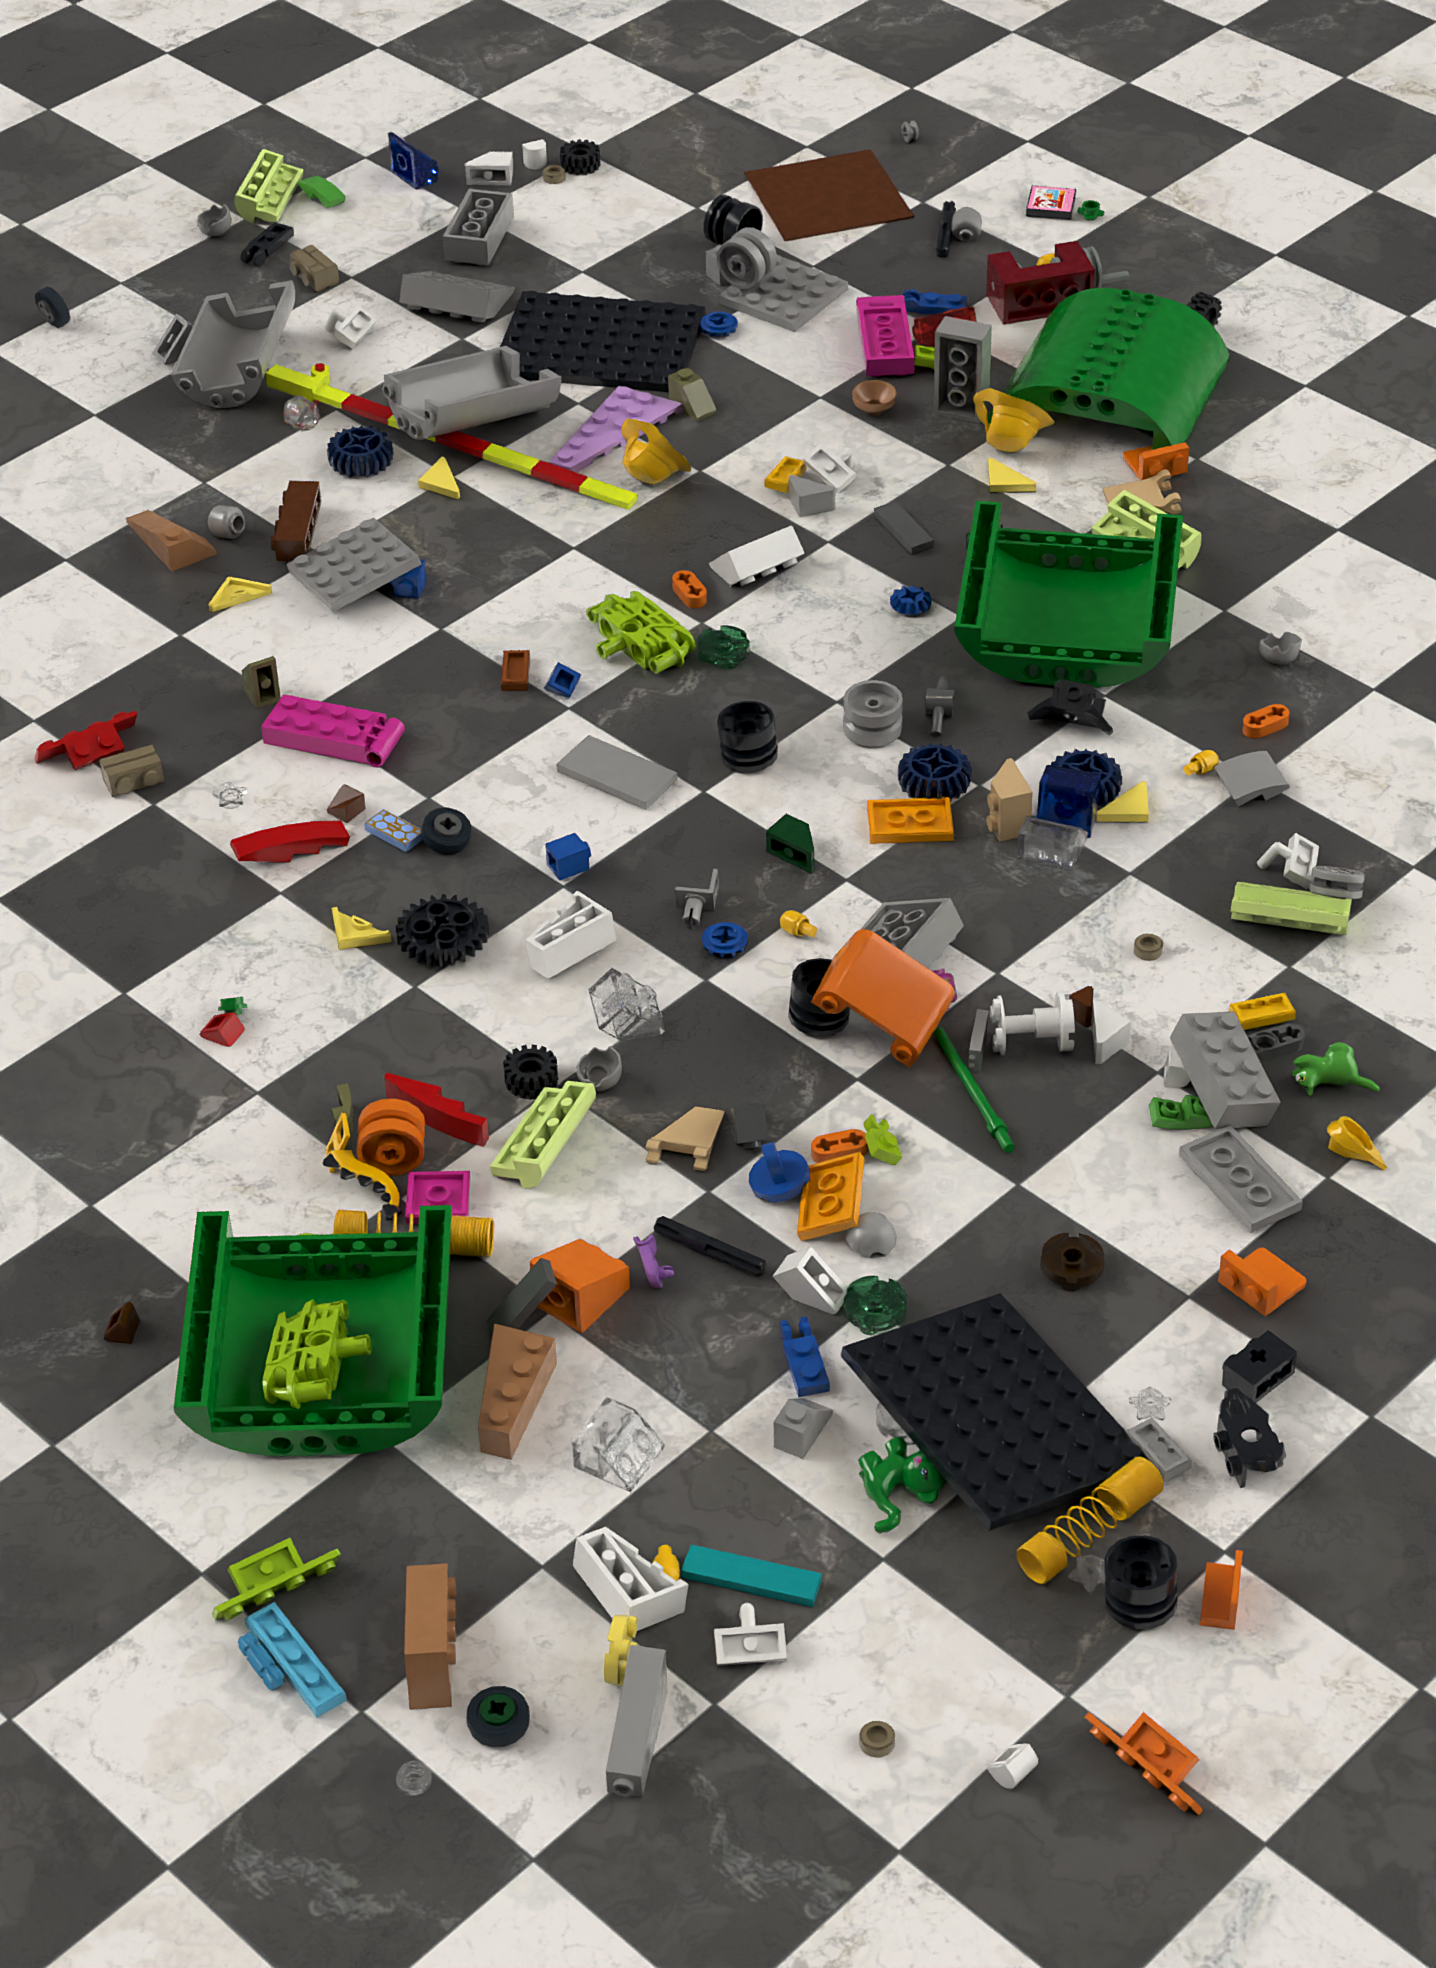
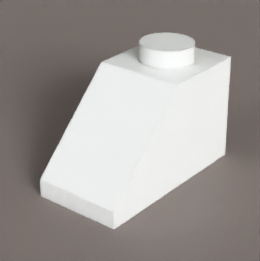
M488 152L465 163L466 184L511 186L514 172L512 152Z
M811 1246L787 1255L773 1275V1278L792 1299L832 1315L838 1312L851 1293Z

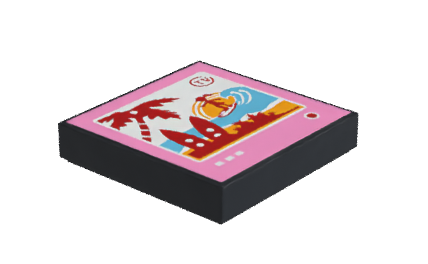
M1031 186L1026 216L1071 220L1077 189Z

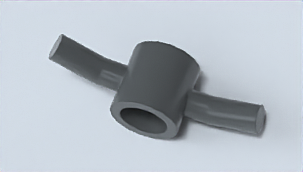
M946 676L939 678L937 688H927L925 714L933 715L931 735L936 737L942 734L943 716H953L955 690L947 689L949 679Z

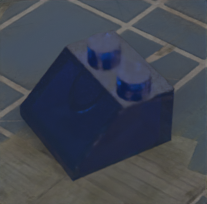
M389 132L391 172L416 190L438 182L439 166L437 161L393 132Z
M1046 765L1039 782L1036 829L1091 838L1100 796L1101 774Z

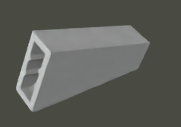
M635 1645L630 1646L606 1767L607 1792L615 1793L622 1797H643L668 1693L666 1650Z

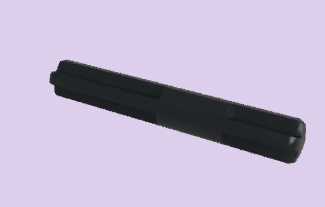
M952 200L943 203L936 245L938 257H947L949 254L952 237V217L956 211L955 202Z
M665 1216L658 1217L655 1221L654 1231L664 1237L754 1276L762 1275L765 1270L766 1261L762 1258Z

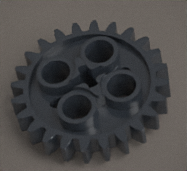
M442 894L441 899L438 900L431 895L428 902L421 898L419 906L411 903L410 911H402L403 917H398V925H395L397 944L401 946V952H407L409 959L416 956L417 963L426 959L428 966H431L434 961H438L440 967L443 966L444 961H449L451 965L455 964V959L465 962V955L475 957V950L482 951V943L488 942L489 923L488 916L484 915V909H477L476 902L468 904L467 897L457 901V895L447 899L446 895Z

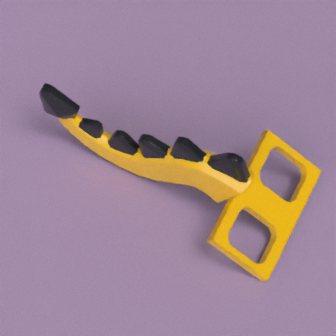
M341 1113L325 1149L327 1157L323 1160L322 1164L329 1167L331 1173H334L336 1168L340 1169V1178L343 1180L357 1178L362 1187L373 1183V1191L375 1193L385 1192L381 1196V1200L389 1204L383 1205L382 1208L386 1220L390 1221L394 1219L395 1212L397 1216L402 1213L399 1208L400 1194L398 1188L385 1172L357 1160L352 1150H344L350 1138L346 1113ZM342 1126H343V1130H344L343 1138H341V1129H342Z

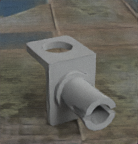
M713 868L709 890L686 887L675 888L676 906L685 908L681 921L683 926L690 928L692 919V929L697 928L700 924L701 911H714L719 889L718 869Z

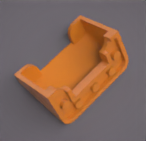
M861 929L856 931L836 953L811 1002L823 1011L832 1014L840 1013L846 1007H849L894 1037L895 1039L890 1047L891 1054L896 1060L910 1068L918 1059L950 1006L955 990L946 980L875 932Z

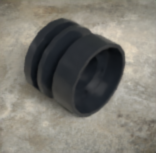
M719 195L713 200L706 212L703 224L705 237L711 242L722 245L743 228H755L761 231L763 214L757 206L741 202L728 195Z
M741 701L733 703L721 711L718 715L717 727L721 740L720 748L724 764L731 770L741 773L757 772L772 765L778 756V745L775 735V719L771 708L764 703L756 701Z
M809 959L800 963L793 970L788 1017L796 1029L811 1036L825 1037L835 1035L843 1031L849 1022V1007H846L840 1013L832 1014L823 1011L811 1002L832 959Z
M1147 1535L1129 1536L1118 1540L1108 1549L1104 1558L1107 1611L1115 1621L1133 1629H1152L1163 1625L1174 1615L1177 1608V1558L1175 1553L1162 1540Z

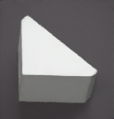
M1093 1001L1092 1009L1095 1064H1102L1129 1043L1131 1021L1099 1001Z

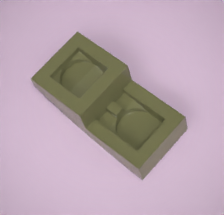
M345 1083L337 1085L339 1107L332 1108V1117L335 1129L341 1113H346L350 1138L345 1147L347 1149L353 1135L354 1116L349 1084ZM343 1126L341 1129V1138H343L344 1135Z

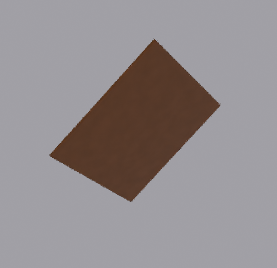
M871 149L744 172L784 241L914 218L913 213Z

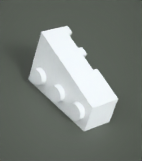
M579 891L572 895V902L567 906L561 905L557 909L558 915L553 920L543 922L526 939L531 968L547 979L558 975L561 971L581 962L586 957L617 941L612 912Z
M607 1527L577 1537L573 1567L612 1619L614 1615L638 1617V1631L684 1613L688 1584L682 1579L675 1581L663 1572L662 1565L656 1561L651 1564L638 1555L639 1549Z

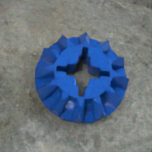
M720 311L703 316L700 322L702 332L709 334L710 337L718 336L720 338L722 335L729 336L730 333L736 332V327H738V321L735 316Z
M913 585L911 587L902 586L901 589H895L893 595L890 596L891 607L905 615L921 614L927 611L932 604L930 592L924 591L923 587L914 588Z
M729 922L716 923L709 926L703 932L704 950H709L711 956L720 954L721 958L725 955L734 957L736 952H744V947L748 945V935L737 924ZM725 936H727V943H722Z

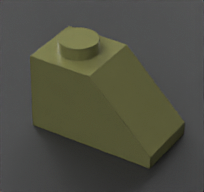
M685 368L668 376L669 400L683 403V411L696 422L717 414V409L703 379L695 372Z
M274 656L250 663L241 670L244 692L256 709L280 700L278 673Z

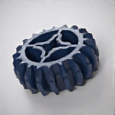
M361 425L357 428L353 426L351 429L344 428L342 433L336 432L335 437H331L330 443L327 444V456L330 466L333 467L334 471H339L340 475L347 474L349 478L352 476H357L358 478L360 476L369 477L370 474L378 475V471H385L386 467L391 465V460H393L394 451L391 437H388L387 432H381L380 428L373 429L372 426L366 428Z
M929 743L928 746L919 744L918 749L910 748L909 753H904L898 765L899 785L902 787L903 792L908 793L910 798L942 799V797H949L951 802L952 798L959 799L960 795L966 793L967 788L970 786L972 767L967 755L962 754L961 749L953 750L952 745L945 747L942 746V743L939 745Z
M1085 748L1084 751L1074 749L1073 753L1065 751L1063 756H1057L1056 760L1051 762L1047 782H1049L1050 793L1054 795L1055 800H1061L1062 805L1070 804L1072 809L1082 807L1085 810L1086 807H1091L1095 810L1098 805L1104 807L1107 802L1110 803L1115 797L1119 796L1123 777L1121 776L1120 765L1115 763V758H1108L1107 753L1099 754L1097 749L1092 752Z

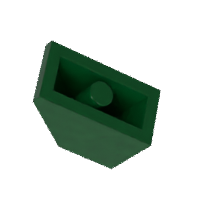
M786 813L766 830V852L812 874L815 871V860L809 824Z

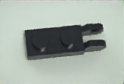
M274 222L243 249L240 255L241 261L248 263L252 260L254 266L257 267L263 265L266 257H269L294 236L293 227Z

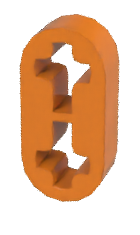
M683 570L673 575V591L687 607L697 609L706 605L707 590L692 572Z
M1272 704L1247 714L1243 718V734L1249 738L1258 739L1284 729L1289 723V709L1281 704Z
M850 1129L816 1137L811 1143L813 1161L819 1163L861 1152L864 1157L868 1152V1145L864 1136L866 1133L862 1130Z

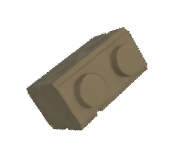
M309 245L304 247L303 250L299 249L291 252V263L289 264L291 273L294 276L298 275L306 286H311L315 291L319 292L326 289L327 286L332 287L339 283L338 265L315 246Z
M153 745L100 759L102 777L112 797L164 782L162 764Z

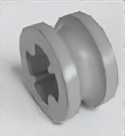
M915 120L910 121L909 124L907 122L902 123V135L905 142H910L911 139L915 141L919 138L918 125Z

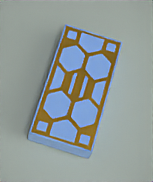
M382 809L365 822L366 831L404 852L409 851L423 840L420 828L385 809Z

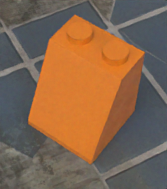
M577 1239L537 1256L529 1262L531 1269L540 1258L549 1260L557 1283L537 1307L580 1333H583L630 1289L629 1266L622 1260L615 1259L606 1254L596 1245H591L582 1239Z

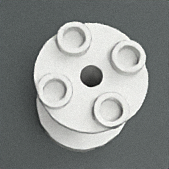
M1056 992L1055 1007L1034 1008L1032 1015L1005 1016L1002 997L997 996L996 999H993L992 1006H990L991 1023H996L995 1035H992L993 1052H1000V1055H1005L1006 1034L1034 1032L1035 1038L1056 1037L1060 1052L1073 1051L1074 1041L1069 1040V1033H1075L1072 999H1069L1070 992Z

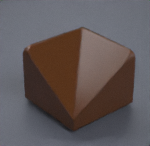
M343 784L326 809L327 813L346 823L350 822L366 809L364 793Z

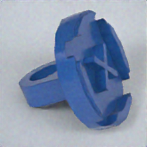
M774 1142L761 1145L764 1156L753 1165L749 1172V1184L754 1195L771 1203L787 1201L797 1196L802 1191L801 1187L805 1182L808 1184L810 1180V1169L805 1158L795 1151H777Z

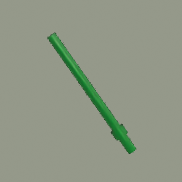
M942 1027L935 1029L933 1032L934 1037L987 1122L986 1128L991 1137L997 1139L1005 1153L1012 1152L1015 1149V1145L1007 1133L1008 1128L1003 1119L995 1114Z

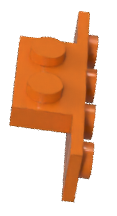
M1090 1712L1086 1714L1085 1718L1093 1726L1089 1731L1105 1746L1109 1741L1114 1743L1119 1748L1115 1754L1130 1767H1133L1135 1763L1140 1765L1145 1770L1141 1776L1159 1790L1162 1785L1172 1792L1168 1798L1182 1811L1186 1812L1188 1808H1191L1200 1815L1203 1809L1178 1787L1200 1760L1194 1753L1144 1712L1122 1738L1118 1737Z

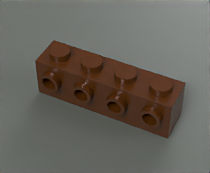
M289 481L287 491H283V505L279 506V520L275 521V535L271 536V550L276 553V561L291 562L297 556L306 555L310 551L322 502L319 481Z

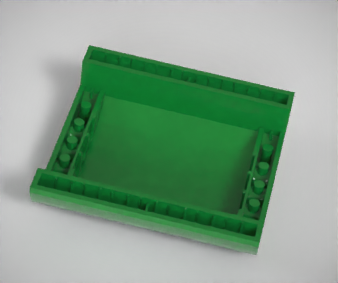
M1092 288L1068 296L1054 308L1003 393L1029 401L1044 410L1154 431L1152 450L1186 443L1229 362V353L1224 341L1213 325L1200 313L1182 303L1157 297L1150 293L1132 292L1129 289ZM993 409L987 417L989 424L993 416Z
M975 502L954 632L966 652L979 664L1005 678L1020 682L1055 685L1058 680L1062 679L1094 685V688L1132 681L1150 671L1165 657L1171 644L1183 515L1157 513L1155 538L1152 539L1001 528L1002 502Z
M452 1205L420 1206L418 1232L233 1237L229 1211L197 1212L174 1398V1413L191 1430L213 1443L243 1453L263 1456L363 1454L399 1445L416 1436L433 1421L442 1407ZM315 1300L317 1305L346 1300L349 1309L348 1320L344 1321L348 1332L347 1337L369 1334L372 1344L371 1355L342 1358L336 1389L332 1391L331 1399L301 1402L299 1409L292 1408L290 1402L280 1400L279 1398L275 1404L268 1403L263 1392V1375L278 1315L285 1311L287 1318L296 1315L297 1312L302 1311L306 1302Z

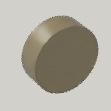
M558 165L548 166L543 170V180L549 184L561 183L565 180V169Z
M1154 934L1139 935L1134 941V954L1142 960H1156L1163 953V941Z
M883 1721L866 1723L861 1728L859 1734L860 1748L866 1755L880 1758L887 1756L895 1746V1732L893 1728Z

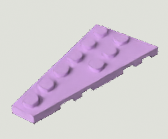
M618 386L553 456L549 463L577 473L593 464L592 459L597 456H606L611 453V448L617 445L620 447L626 445V441L621 434V427L627 418L651 424H662L667 421V416L672 413L678 415L683 412V403L654 396L650 393L632 390L628 387ZM639 430V437L645 434L642 430Z

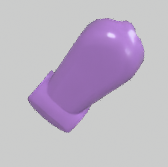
M653 1234L649 1235L645 1241H640L638 1236L633 1237L650 1285L655 1289L662 1288V1279L672 1277L674 1275V1268L672 1266L659 1267L654 1257L657 1252V1245Z

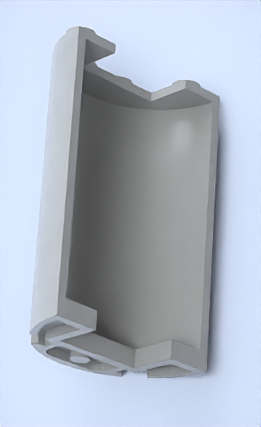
M292 280L270 284L268 290L275 305L236 312L228 292L206 296L171 374L178 388L191 399L214 408H232L252 399L259 390L293 309L295 288Z
M507 346L385 374L383 394L388 399L398 428L404 430L414 439L423 440L547 409L550 407V403L555 402L559 395L561 376L545 369L539 371V380L533 382L525 380L519 376L520 353Z

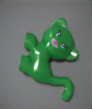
M894 1437L886 1442L885 1447L888 1456L882 1460L874 1450L865 1453L858 1459L859 1465L862 1468L859 1476L864 1482L867 1496L876 1503L881 1511L888 1515L887 1519L875 1523V1531L879 1534L890 1532L900 1524L902 1511L888 1499L894 1488L903 1484L904 1488L910 1493L915 1494L920 1502L932 1504L937 1500L938 1491L946 1482L921 1451L907 1457V1442L902 1437Z

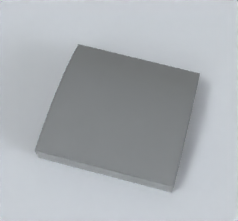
M1267 751L1239 755L1213 766L1237 807L1260 795L1266 801L1290 788Z

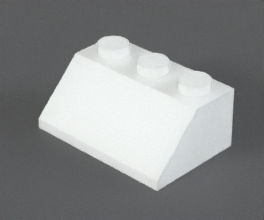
M791 525L733 549L713 560L709 565L729 585L732 586L740 582L741 586L755 581L754 576L760 573L762 577H766L777 572L775 567L783 565L785 569L798 563L796 558L805 553Z

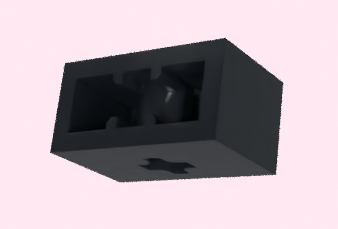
M1267 1330L1260 1337L1252 1338L1236 1355L1232 1354L1225 1360L1222 1366V1386L1227 1390L1238 1388L1243 1394L1257 1403L1295 1373L1297 1351Z

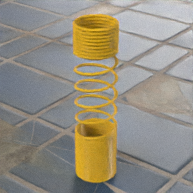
M337 1210L333 1234L368 1233V1217L365 1210ZM380 1211L378 1212L376 1233H381ZM396 1212L394 1213V1223H393L392 1233H397V1213H396ZM412 1213L410 1214V1224L408 1232H413ZM453 1215L450 1255L490 1257L494 1245L493 1218Z
M1135 1457L1092 1491L1091 1496L1083 1497L1080 1500L1079 1506L1070 1507L1067 1516H1059L1055 1520V1525L1046 1526L1043 1532H1038L1017 1549V1559L1025 1574L1039 1584H1046L1068 1566L1066 1552L1072 1557L1079 1558L1080 1548L1076 1540L1082 1546L1091 1548L1093 1540L1090 1533L1097 1538L1105 1537V1529L1102 1523L1111 1529H1115L1117 1527V1520H1127L1163 1491L1164 1482L1159 1470L1149 1460L1143 1457ZM1096 1492H1097V1495H1098V1499H1097V1498H1094V1494H1095ZM1091 1499L1092 1507L1097 1517L1091 1511L1082 1507V1503L1085 1500ZM1094 1500L1099 1502L1106 1512L1113 1517L1114 1526L1107 1524L1102 1519L1096 1509ZM1073 1509H1079L1085 1526L1073 1517H1069ZM1082 1510L1089 1513L1100 1525L1102 1530L1101 1536L1088 1526ZM1067 1518L1069 1529L1074 1538L1066 1530L1057 1526L1060 1519ZM1070 1520L1077 1523L1085 1531L1090 1540L1089 1545L1084 1544L1077 1537L1072 1529ZM1049 1528H1055L1057 1539L1046 1531ZM1057 1529L1064 1532L1073 1541L1078 1550L1077 1555H1074L1065 1547Z

